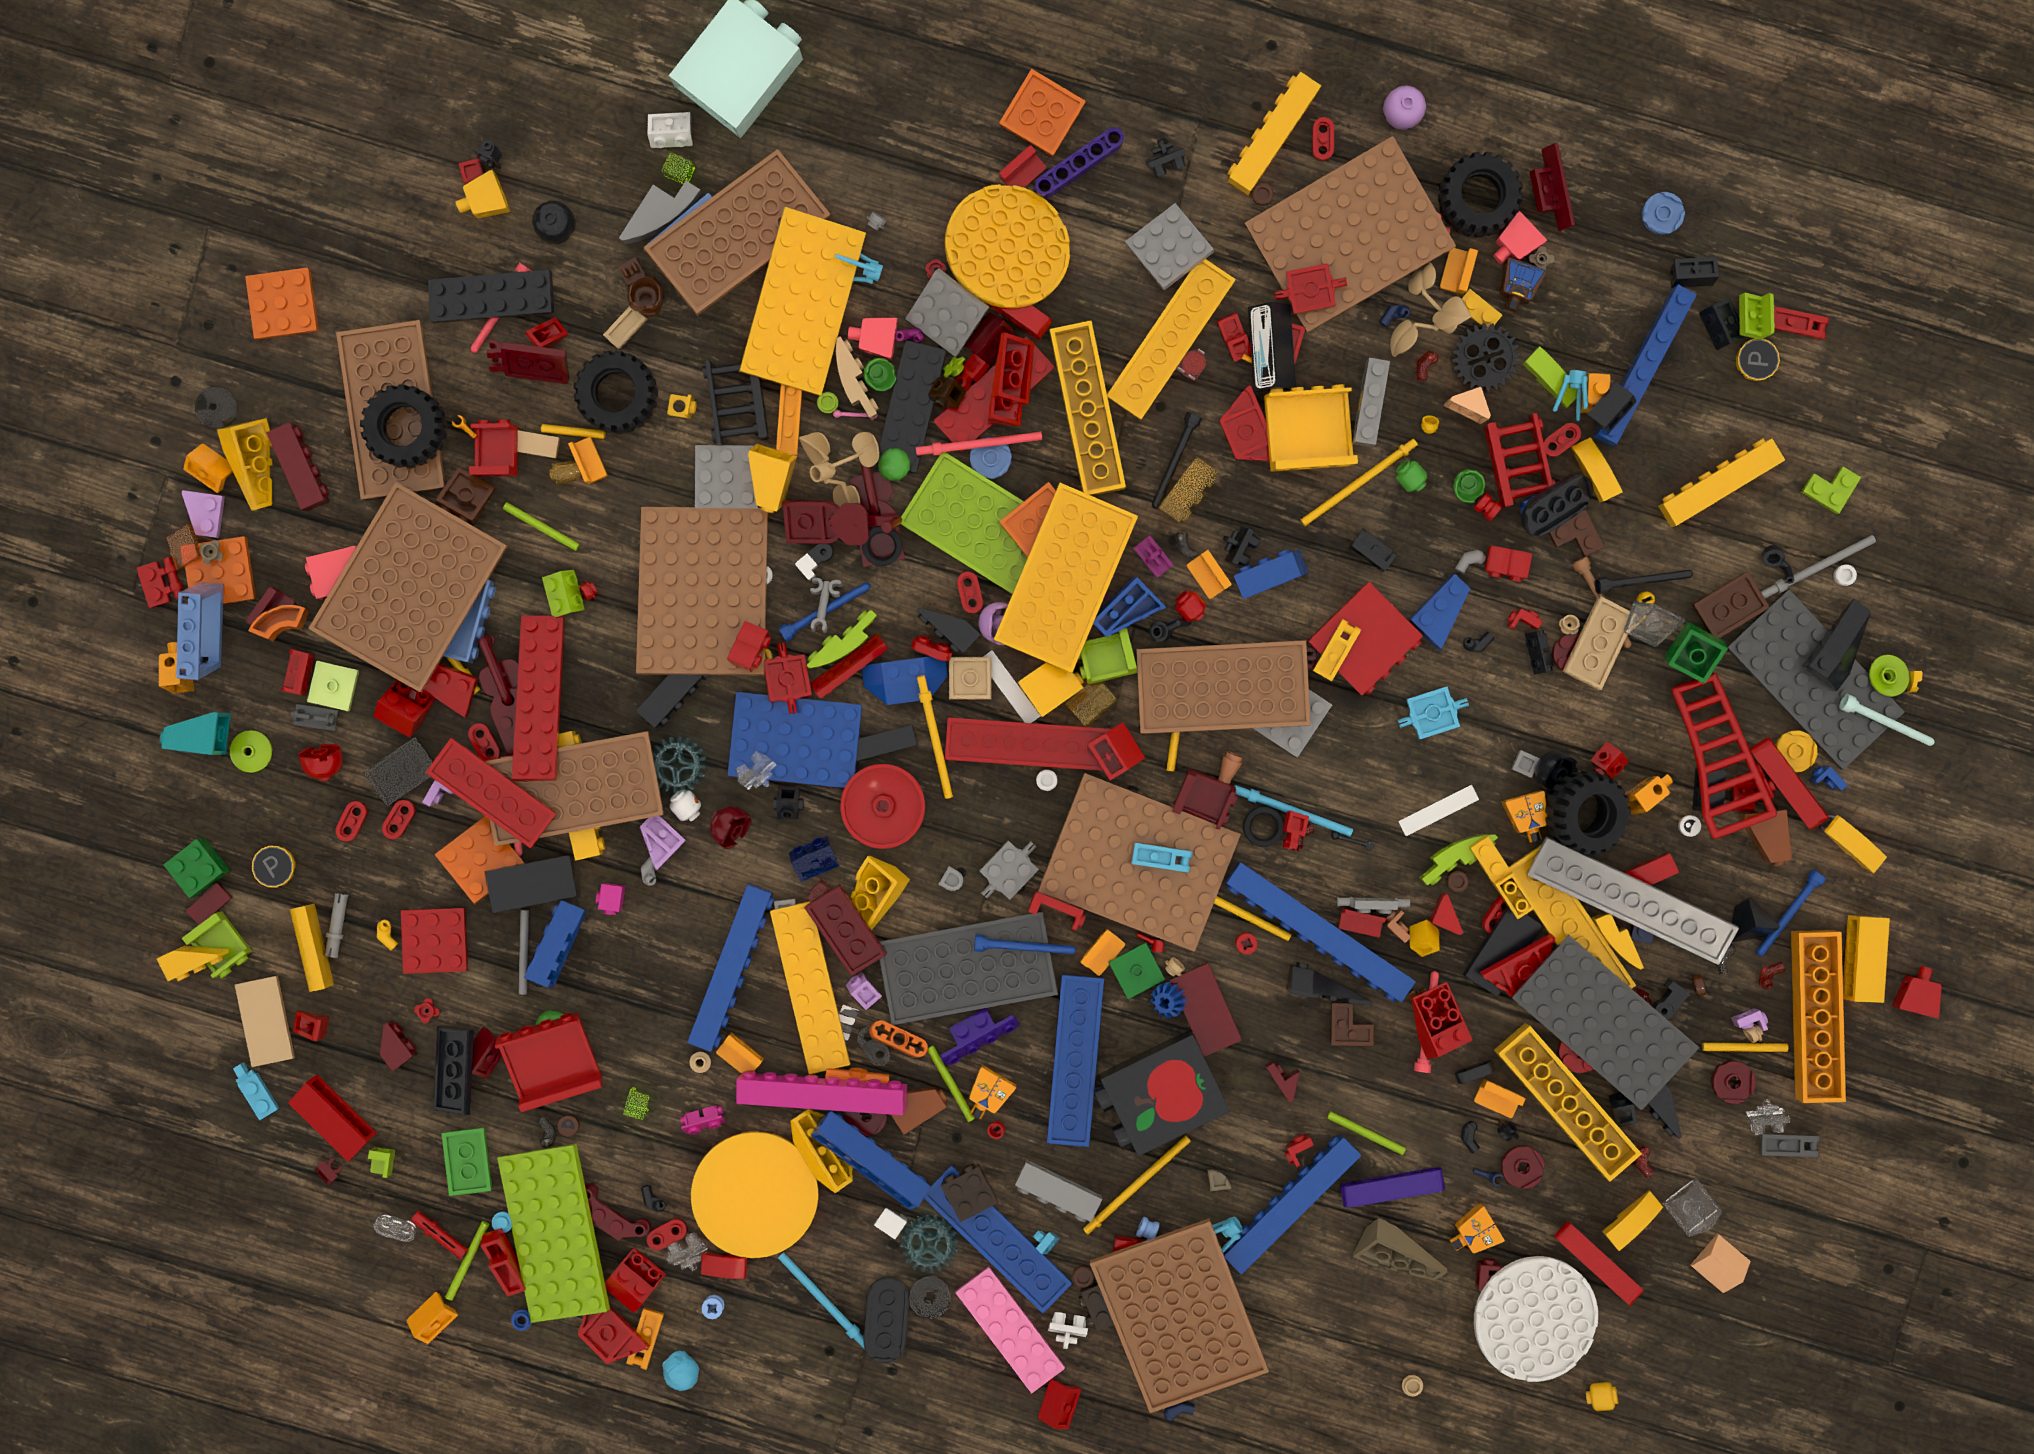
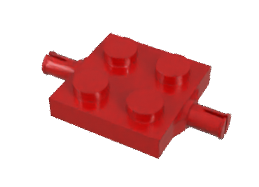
M1328 263L1287 271V289L1274 291L1276 300L1288 298L1292 304L1293 314H1299L1336 306L1334 298L1335 288L1347 286L1346 277L1333 280Z
M778 643L776 645L779 656L774 659L765 660V681L769 703L787 702L789 714L798 713L795 701L812 696L805 654L787 655L786 643Z

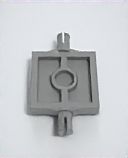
M1007 840L979 870L989 882V885L981 893L988 899L997 890L1010 900L1039 870L1028 856L1036 846L1030 841L1021 850Z
M1337 897V906H1350L1355 911H1358V913H1371V909H1376V912L1391 914L1392 910H1398V907L1410 908V899Z

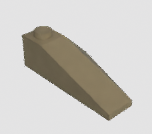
M1380 1218L1366 1227L1353 1252L1354 1258L1369 1265L1378 1267V1264L1390 1266L1392 1271L1397 1272L1398 1269L1409 1271L1410 1275L1433 1281L1447 1273L1445 1266L1398 1227Z

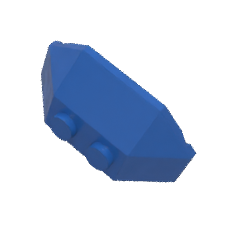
M933 657L866 665L862 669L864 687L886 705L920 701L918 695L920 693L917 681L918 676L925 675L928 691H931L932 696L948 676L946 661Z

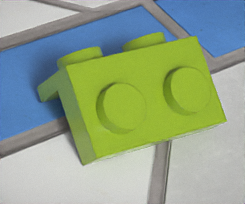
M1749 293L1739 295L1740 335L1761 340L1774 333L1773 294L1768 293L1762 297Z
M574 570L560 571L542 577L552 616L559 617L584 610L583 599Z

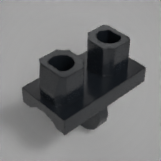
M1162 139L1157 140L1158 147L1151 150L1153 155L1161 154L1145 160L1147 167L1151 168L1155 177L1158 178L1167 174L1164 166L1166 162L1171 161L1174 170L1185 167L1183 155H1186L1184 148L1181 147L1167 151L1173 148L1172 142L1164 144Z
M1241 527L1238 533L1233 531L1230 537H1223L1222 540L1227 542L1224 550L1228 552L1224 561L1235 565H1248L1251 556L1245 554L1244 551L1247 546L1255 549L1260 541L1253 534L1254 531L1252 529Z

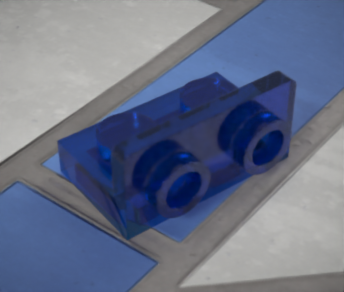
M827 836L817 838L812 843L798 846L789 852L790 861L800 882L839 866Z

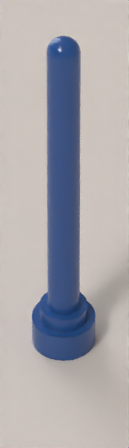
M865 582L828 603L826 614L868 591L871 587L870 584ZM818 610L792 625L790 623L786 625L785 623L778 627L786 642L794 638L793 636L796 635V631L809 625L816 619Z
M1813 869L1807 876L1808 883L1777 924L1780 928L1769 934L1757 949L1756 953L1758 956H1763L1813 889L1824 884L1827 880L1824 876Z
M975 934L974 951L983 952L987 948L1074 954L1076 952V948L1071 945L988 940V937H984V935Z

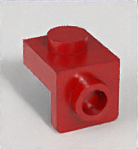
M1520 608L1516 611L1513 610L1508 616L1507 621L1509 623L1507 628L1514 629L1518 621H1521L1535 630L1539 629L1543 621L1538 619L1539 615L1537 613Z
M1754 780L1732 787L1731 801L1755 793L1756 785ZM1755 802L1732 811L1753 813Z
M1304 1134L1297 1135L1292 1139L1293 1142L1285 1145L1288 1151L1284 1153L1289 1163L1294 1162L1296 1168L1300 1164L1295 1154L1314 1146L1308 1134L1305 1136Z

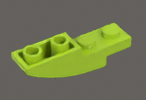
M865 610L857 618L859 621L854 628L849 626L842 634L844 636L842 640L837 635H834V637L828 636L822 643L824 647L819 652L815 650L808 657L809 663L807 666L810 669L822 667L836 662L853 652L870 638L864 631L878 616L872 610L869 612Z
M1480 834L1449 844L1430 857L1434 865L1422 874L1419 879L1425 885H1434L1441 879L1440 875L1445 870L1449 872L1457 866V860L1464 865L1467 863L1471 865L1477 860L1469 846L1486 835L1489 836L1495 845L1494 841L1498 837L1495 834Z

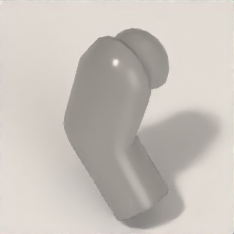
M1480 550L1466 552L1461 557L1455 570L1464 574L1470 564L1484 563L1486 556Z
M651 857L641 866L642 880L648 886L656 883Z

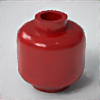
M1186 590L1175 599V610L1187 622L1193 620L1197 622L1205 615L1206 603L1197 592Z

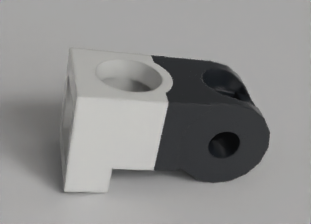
M817 544L797 561L795 565L811 581L816 576L812 571L822 562L831 560L833 550L829 544Z

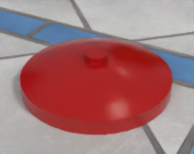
M876 764L860 770L848 781L841 797V816L849 833L859 842L873 848H893L908 841L921 826L925 814V798L921 786L909 772L895 765Z

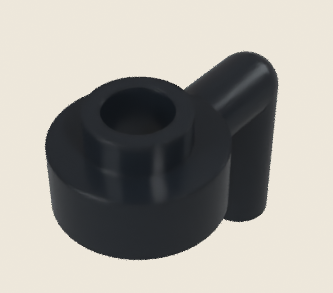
M1778 545L1766 547L1762 552L1764 564L1769 567L1779 566L1784 572L1786 583H1793L1794 575L1792 568L1785 561L1783 549Z
M1176 619L1170 623L1156 621L1150 627V636L1156 642H1165L1170 639L1172 630L1179 627H1189L1191 621L1187 622L1185 619ZM1158 628L1160 629V635L1157 633Z

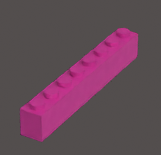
M745 1071L737 1078L736 1104L903 1115L907 1109V1084H901L900 1081L883 1083L877 1079L859 1081L858 1078L839 1080L838 1077L834 1076L824 1079L818 1078L816 1075L797 1077L796 1074L780 1076L774 1072L756 1074L755 1071Z

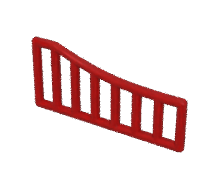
M1712 673L1705 684L1694 679L1673 687L1671 692L1682 716L1694 751L1699 775L1702 817L1711 837L1718 839L1777 816V811L1719 677L1716 673ZM1712 683L1716 694L1686 705L1681 693ZM1720 702L1724 714L1697 724L1693 723L1690 712ZM1727 721L1729 722L1733 733L1700 745L1697 732ZM1737 741L1741 753L1705 765L1704 752ZM1745 760L1750 772L1708 787V773ZM1754 780L1758 792L1710 809V795ZM1762 799L1766 812L1717 829L1713 817Z

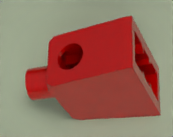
M1920 966L1917 978L1906 975L1892 1006L1939 1018L1941 984L1930 981L1933 969Z

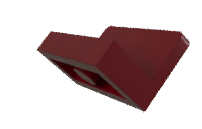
M989 313L967 341L965 347L991 365L998 355L1001 333L1005 332L1013 335L1015 331L1004 320Z
M270 586L245 621L252 625L256 618L265 611L281 605H295L296 602L278 588Z
M484 1026L473 1041L472 1074L487 1079L501 1059L502 1054L499 1048H495L497 1036L493 1035Z

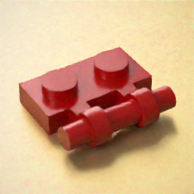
M171 557L163 559L165 567L162 569L157 561L136 568L149 608H155L172 602L171 593H174L175 599L178 600V592L184 589L182 583H179L176 574L178 570L176 564H173ZM165 575H168L171 584L168 587L164 579Z

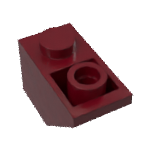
M391 1020L383 1025L380 1056L393 1072L418 1053L412 1040L406 1039L403 1035L402 1027L397 1022L394 1023Z

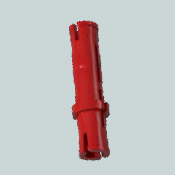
M419 1210L410 1220L425 1232L424 1235L431 1236L458 1257L459 1260L468 1250V1248L464 1247L437 1225L438 1222L431 1221Z

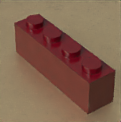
M288 422L266 432L300 509L307 512L330 502L328 495H330L329 490L324 483H321L319 478L321 476L320 470L316 464L313 465L310 458L312 457V452L308 445H304L302 440L304 435L301 428Z

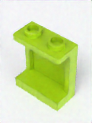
M1127 628L1120 630L1118 634L1085 641L1078 659H1082L1083 666L1079 667L1081 677L1087 680L1088 685L1137 673Z
M222 911L213 914L182 938L186 945L191 944L196 947L229 950V953L222 955V961L213 965L210 962L206 963L212 971L210 975L212 978L219 976L221 979L232 972L231 967L235 964L238 966L249 959L247 955L253 952Z

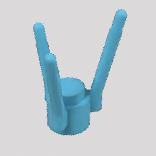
M861 253L859 258L866 261V264L845 256L835 255L837 259L864 268L863 275H866V277H854L853 281L870 284L873 283V280L879 281L883 265L878 264V261L872 260Z
M1570 370L1569 375L1564 376V383L1553 408L1554 412L1557 411L1569 383L1570 388L1577 389L1576 421L1580 420L1582 393L1584 409L1588 408V377L1586 371Z
M1230 1217L1225 1221L1212 1225L1216 1234L1222 1232L1226 1238H1231L1221 1248L1223 1253L1234 1241L1241 1238L1239 1233L1243 1229L1236 1217Z

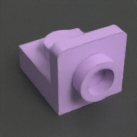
M435 780L423 803L428 806H434L435 803L439 804L444 796L443 790L450 794L454 793Z
M862 972L853 976L849 983L846 984L850 994L865 1010L882 997L880 992L867 980Z
M1753 1008L1731 1017L1736 1027L1747 1029L1754 1026L1755 1022L1762 1031L1768 1030L1766 1025L1768 1019L1765 1013Z

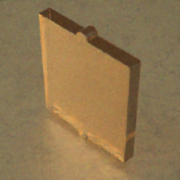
M192 524L185 525L167 537L171 551L170 556L173 558L176 570H181L201 557L197 544L198 539L195 537Z

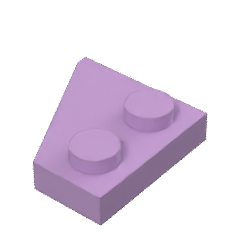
M182 490V496L195 535L219 538L225 497Z
M660 816L650 817L640 826L656 870L685 842V839Z

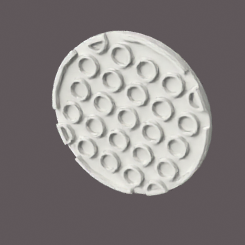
M1544 1256L1522 1258L1511 1262L1500 1271H1497L1481 1291L1474 1312L1476 1340L1486 1359L1503 1374L1513 1379L1526 1380L1527 1382L1550 1380L1561 1376L1576 1366L1575 1363L1584 1354L1586 1355L1591 1347L1595 1329L1598 1326L1597 1301L1586 1279L1569 1264Z

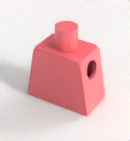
M1519 211L1495 241L1500 249L1493 257L1500 264H1503L1509 257L1519 261L1543 245L1547 239Z
M864 318L861 328L849 327L848 339L859 341L860 351L892 361L898 320L897 318Z

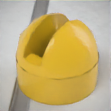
M1434 416L1423 417L1421 428L1425 433L1432 434L1437 430L1439 425L1438 418Z
M1645 591L1638 594L1636 601L1639 607L1650 608L1655 602V597L1651 592ZM1651 597L1650 601L1642 603V599Z

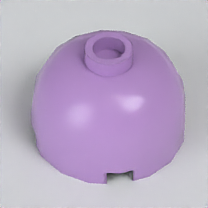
M1408 85L1399 86L1391 91L1383 105V113L1388 124L1400 130H1407L1417 126L1424 117L1426 110L1423 94L1415 87Z
M995 602L986 606L981 612L978 622L983 637L998 645H1004L994 640L1008 606V603Z

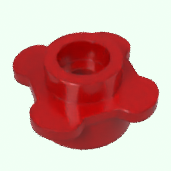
M426 998L424 1003L416 1005L414 1008L415 1013H417L423 1023H428L432 1017H436L440 1013V1010L433 1005L431 998Z

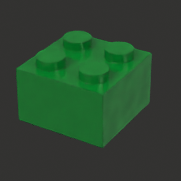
M1686 622L1664 658L1669 666L1705 684L1728 648L1722 639Z
M206 838L194 840L164 864V867L189 898L198 897L231 871Z

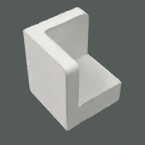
M885 1208L880 1217L876 1219L874 1226L893 1239H896L907 1223L908 1218L903 1214L897 1215L890 1209Z

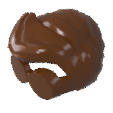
M653 276L638 277L631 283L628 289L630 308L646 317H653L660 312L664 299L662 286Z

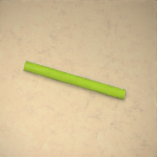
M508 502L505 503L503 510L574 551L578 550L580 544Z
M934 1045L928 1047V1054L968 1122L975 1119V1116L970 1113L971 1109L941 1060Z
M1329 1111L1327 1119L1400 1155L1405 1153V1147Z
M481 1222L445 1296L446 1299L451 1301L454 1299L478 1250L482 1235L486 1233L490 1225L489 1223Z

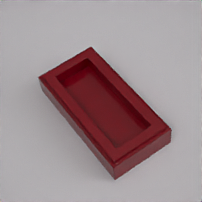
M216 882L186 912L200 925L217 913L233 897L219 882Z

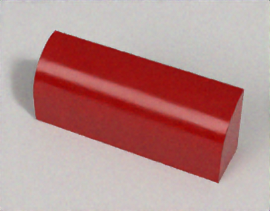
M318 1074L307 1081L288 1102L347 1162L358 1154L377 1134Z

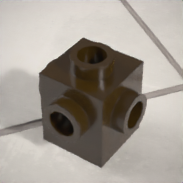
M937 377L928 396L941 409H945V407L957 409L967 391L951 377Z

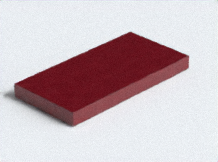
M841 884L805 905V910L850 976L855 975L886 956L887 952Z
M1208 963L1182 973L1181 976L1169 979L1172 986L1178 984V990H1184L1182 996L1186 997L1187 1000L1184 1002L1186 1007L1183 1012L1203 1057L1242 1041Z

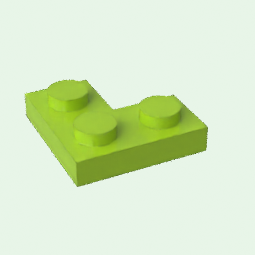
M1841 467L1833 481L1829 483L1814 473L1810 476L1801 493L1835 514H1839L1861 477L1847 468Z

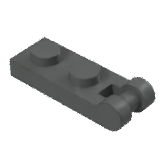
M1760 1133L1759 1154L1765 1156L1819 1157L1817 1142H1820V1135ZM1805 1142H1809L1808 1149H1804Z

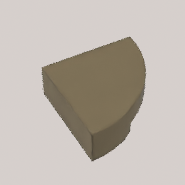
M1207 1169L1210 1191L1231 1189L1230 1182L1223 1173Z

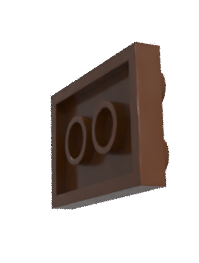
M1748 571L1692 604L1707 631L1718 638L1770 608Z

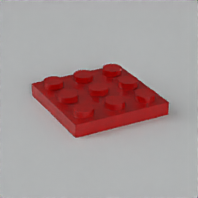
M466 907L401 910L403 974L468 971Z

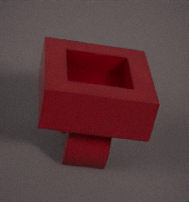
M331 1158L327 1163L323 1161L315 1169V1172L328 1186L337 1179V1174L343 1168L342 1166L336 1170L331 1168V1164L335 1161L334 1158Z

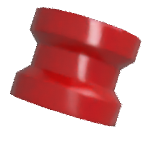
M1243 932L1236 937L1235 946L1242 954H1252L1257 948V940L1252 934Z

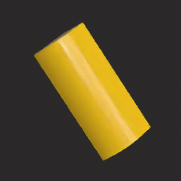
M315 903L289 909L309 992L333 986L334 982L328 957L324 956L326 949Z
M1848 915L1843 999L1854 1002L1884 1003L1890 918Z

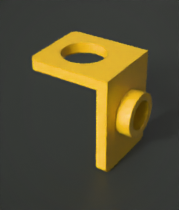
M671 394L667 414L691 419L692 414L696 412L697 402L689 394L688 397ZM678 400H682L685 403V409L682 412H676L673 408L674 403Z

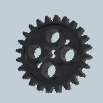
M1482 323L1480 330L1477 325H1474L1473 332L1469 329L1465 330L1466 337L1459 335L1462 342L1454 343L1458 350L1451 351L1452 354L1456 355V358L1452 359L1451 362L1457 363V366L1452 368V370H1459L1460 373L1456 378L1463 376L1462 385L1470 382L1469 389L1476 385L1477 388L1485 387V391L1489 392L1490 386L1495 391L1498 390V383L1503 387L1506 386L1504 379L1512 381L1510 373L1518 372L1513 366L1520 365V362L1516 361L1515 357H1519L1521 354L1514 351L1519 347V345H1512L1515 337L1507 338L1510 331L1501 333L1502 326L1494 330V324L1492 323L1489 329H1487L1486 324ZM1490 338L1497 341L1498 345L1495 350H1490L1487 346V341ZM1470 345L1477 348V355L1475 357H1470L1467 354V348ZM1500 350L1504 351L1503 354L1488 359V363L1481 361L1470 366L1468 365L1469 361L1483 357V352L1488 355ZM1497 358L1504 361L1502 370H1497L1494 367V361ZM1477 365L1484 369V374L1480 378L1474 374V368Z

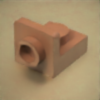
M1400 909L1397 911L1392 910V913L1386 916L1387 921L1384 924L1402 942L1406 943L1411 938L1407 934L1409 929L1401 921L1398 924L1396 923L1404 912Z

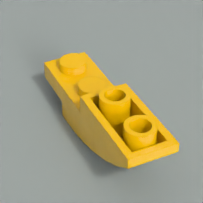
M1486 835L1469 846L1479 861L1480 866L1517 919L1536 908L1489 836Z

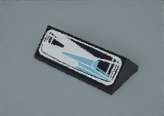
M1268 302L1248 307L1253 391L1296 388L1290 304Z

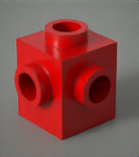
M1608 742L1590 760L1595 766L1594 771L1597 774L1606 775L1612 779L1620 774L1624 766L1629 762L1622 751Z

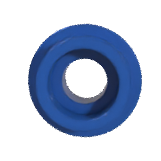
M519 1309L514 1312L511 1317V1323L516 1330L524 1331L531 1326L529 1311ZM520 1316L525 1317V1323L519 1321Z

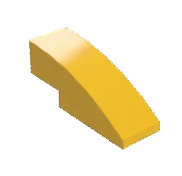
M1591 437L1571 446L1584 476L1591 480L1593 490L1600 503L1623 492L1611 468Z
M1838 815L1824 831L1847 855L1851 856L1862 868L1872 873H1875L1887 858L1871 841Z
M1607 912L1591 918L1608 945L1620 958L1637 969L1641 970L1644 968L1627 929H1618L1612 915Z
M1648 1190L1616 1216L1618 1219L1602 1232L1613 1246L1620 1251L1657 1216L1663 1206L1651 1191Z

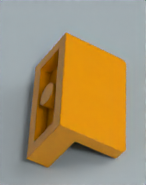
M1456 248L1450 250L1439 288L1464 295L1469 286L1478 250L1471 248L1468 251Z
M591 437L576 443H568L581 475L587 484L594 483L608 476Z
M203 443L186 456L183 470L216 493L223 489L226 478L233 473L228 460Z
M1209 550L1186 565L1208 599L1213 598L1232 585Z
M1106 928L1080 959V962L1100 976L1109 966L1108 961L1118 955L1125 946V943Z
M732 1032L716 1051V1054L740 1073L755 1071L764 1060L762 1056Z
M1483 1078L1474 1097V1102L1506 1117L1513 1118L1518 1105L1523 1106L1526 1098Z
M435 1292L407 1319V1323L414 1338L429 1344L458 1314L455 1309L444 1304L440 1294Z

